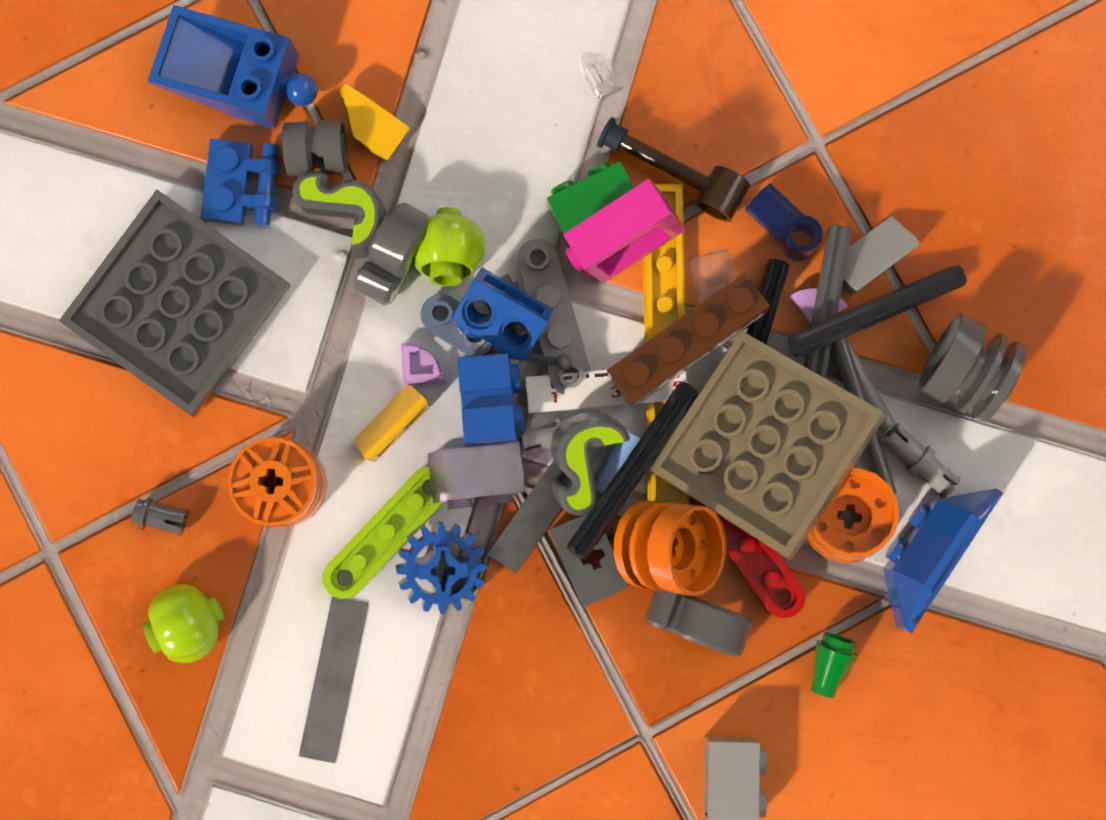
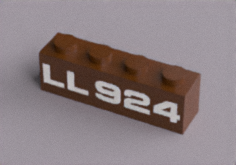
M743 273L607 370L608 377L629 407L634 409L737 336L741 331H744L765 316L770 305L747 274Z

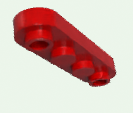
M690 497L692 505L704 506L700 502ZM718 515L723 523L727 539L726 553L764 608L770 614L780 618H789L799 613L805 602V592L781 555ZM781 588L787 590L789 598L784 604H778L775 600V593Z

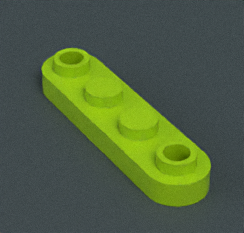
M425 466L418 469L328 563L323 572V584L330 595L339 599H348L358 595L398 553L399 548L404 547L408 542L407 536L409 534L414 536L421 529V526L448 500L452 491L451 480L445 471L435 466ZM431 479L436 480L439 484V489L434 495H428L424 491V484ZM345 569L349 570L353 575V580L348 586L341 584L339 581V574Z

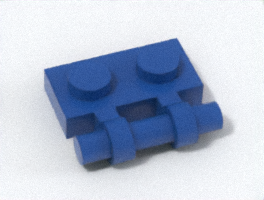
M210 139L200 218L204 222L244 225L246 210H254V225L269 227L271 212L276 211L277 198L273 197L275 178L280 176L281 162L278 161V145L263 144L262 158L252 159L254 147L251 143ZM250 174L259 175L258 191L254 195H248Z

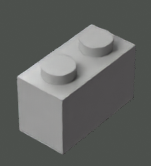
M704 737L703 820H759V818L766 817L765 791H759L760 775H766L767 753L766 749H760V742L755 737Z

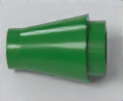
M824 632L822 640H817L811 691L824 697H835L839 685L857 656V653L854 652L856 642L835 633Z

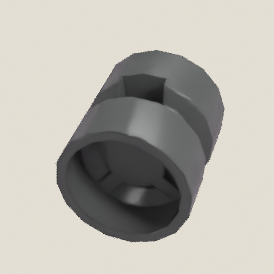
M342 119L321 120L317 123L316 127H311L308 121L287 122L283 124V157L289 176H301L306 172L314 171L315 168H319L325 174L347 172V139Z

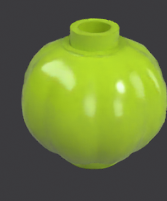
M453 207L439 208L436 215L428 217L426 233L415 251L413 265L421 274L428 276L430 282L435 285L456 286L461 284L462 279L471 277L483 261L486 246L482 230L475 222L461 216L459 209Z
M176 584L161 590L154 597L148 608L149 620L143 622L142 627L149 646L155 654L163 651L165 656L171 661L193 663L204 658L212 651L218 640V622L224 620L225 615L216 596L208 599L207 596L194 586Z

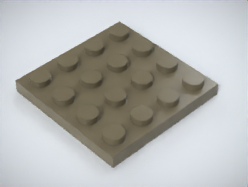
M741 331L649 470L792 561L886 415L880 409Z

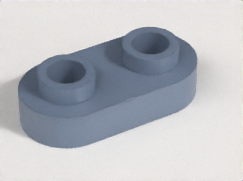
M436 294L424 302L421 308V320L431 334L468 357L488 355L494 345L484 339L478 343L470 342L468 336L460 331L458 324L451 321L460 304L458 300L446 294ZM444 307L449 311L448 317L445 320L438 321L434 318V312L437 308Z

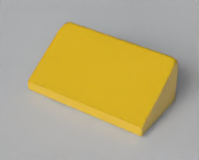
M412 385L406 386L354 439V445L367 460L376 462L430 408V403Z

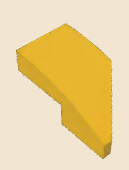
M343 84L340 88V93L344 101L347 132H350L354 140L381 160L388 161L410 128L347 84Z

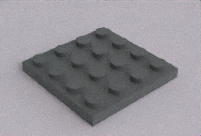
M156 189L60 318L59 322L187 414L195 417L285 295L291 284Z

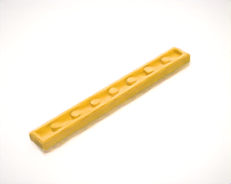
M655 184L667 198L684 226L683 184ZM684 232L643 258L644 344L685 315ZM665 402L645 403L646 430ZM647 470V500L671 502L673 504H689V495L657 476L651 470Z

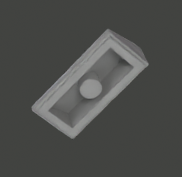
M890 216L849 247L842 286L850 296L854 295L921 243L894 217Z

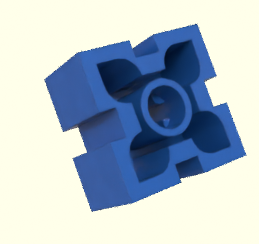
M508 353L457 358L464 444L469 449L518 444L517 435L525 433L522 405L514 406V394L521 393L518 363L511 364Z

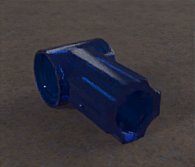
M771 183L764 187L745 208V211L782 246V251L792 260L803 261L809 259L822 241L823 230L820 223L811 216H805ZM795 231H804L811 237L812 244L809 246H799L793 241L791 234Z

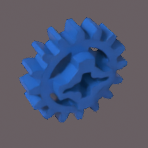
M442 521L437 522L436 531L430 532L424 524L421 526L422 537L417 539L409 534L407 539L411 548L409 550L399 548L398 550L399 556L406 560L405 563L395 565L396 573L406 575L405 578L398 582L400 589L412 588L408 595L409 602L414 603L420 598L423 599L422 609L425 612H428L433 604H437L440 614H445L447 604L453 603L454 607L459 611L462 609L461 598L465 596L471 601L476 599L471 590L473 585L483 587L485 584L477 573L487 570V564L476 559L484 553L481 545L470 547L475 539L474 535L469 532L460 537L461 527L458 524H454L450 532L446 531ZM449 542L460 546L465 551L467 558L452 554ZM432 543V549L424 557L416 558L424 547ZM441 552L448 566H451V568L444 569L442 583L435 570L432 569V567L438 566ZM415 578H419V580L427 579L432 584L433 593L423 589ZM459 578H465L458 588L451 591V587Z

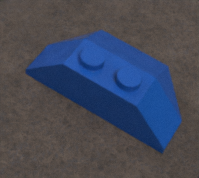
M997 488L929 500L926 505L921 502L914 509L908 519V523L912 525L903 539L898 537L894 540L885 555V558L889 561L884 567V574L894 622L897 628L904 632L913 633L981 526L1004 494Z

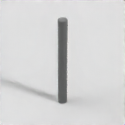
M847 337L833 342L831 346L846 391L867 402ZM876 431L865 450L873 473H876L887 482L893 493L896 494L897 490L878 432Z

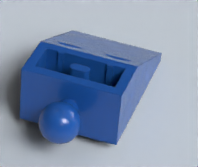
M173 5L148 78V82L152 85L234 118L272 129L276 127L285 97L294 105L307 106L315 100L318 92L317 84L311 76L304 73L293 75L299 54L290 38ZM257 85L256 92L252 94L254 86Z

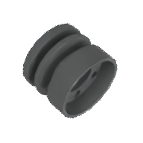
M960 313L950 322L933 348L921 373L918 390L942 403L948 401L960 390L956 405L957 411L966 413L972 408V418L980 423H985L997 412L1013 391L1026 359L1027 348L1017 341L1007 346L1008 338L1002 333L996 335L986 346H983L987 333L986 325Z

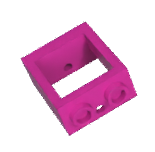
M647 179L564 233L563 235L570 246L565 249V253L577 271L582 270L588 278L594 276L602 283H605L686 231L667 198L650 179Z

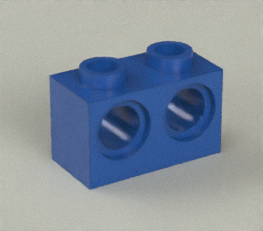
M481 267L452 316L451 321L458 324L460 331L472 338L480 337L494 345V349L499 354L508 353L509 359L516 358L524 362L546 326L553 308ZM481 300L486 302L490 306L492 313L482 314L478 312L473 305V301ZM520 322L524 324L528 334L518 335L510 329L509 323Z

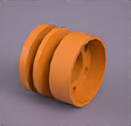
M277 437L257 439L242 448L232 461L227 478L229 498L237 511L252 523L269 527L300 525L314 516L324 502L328 487L325 468L315 453L299 443ZM276 474L277 477L283 478V486H277L274 490L266 486L267 479L274 478Z
M852 468L807 536L811 547L824 558L841 564L858 563L880 551L894 536L899 521L898 500L890 485L876 473L861 468ZM845 509L850 510V516L857 519V522H854L849 529L844 528L843 520L837 519V516H841Z
M652 500L638 501L630 506L619 520L614 536V558L617 570L625 582L635 587L649 588L656 591L665 590L669 593L687 596L703 595L714 586L722 573L726 559L727 539L720 518L716 512L706 506L673 504L671 502Z

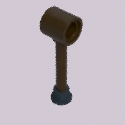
M611 117L597 142L598 147L602 148L605 145L616 152L621 149L700 191L695 201L697 207L718 220L731 222L750 188L748 180L737 172L718 165L714 167L707 177L628 135V130L616 124L615 118Z

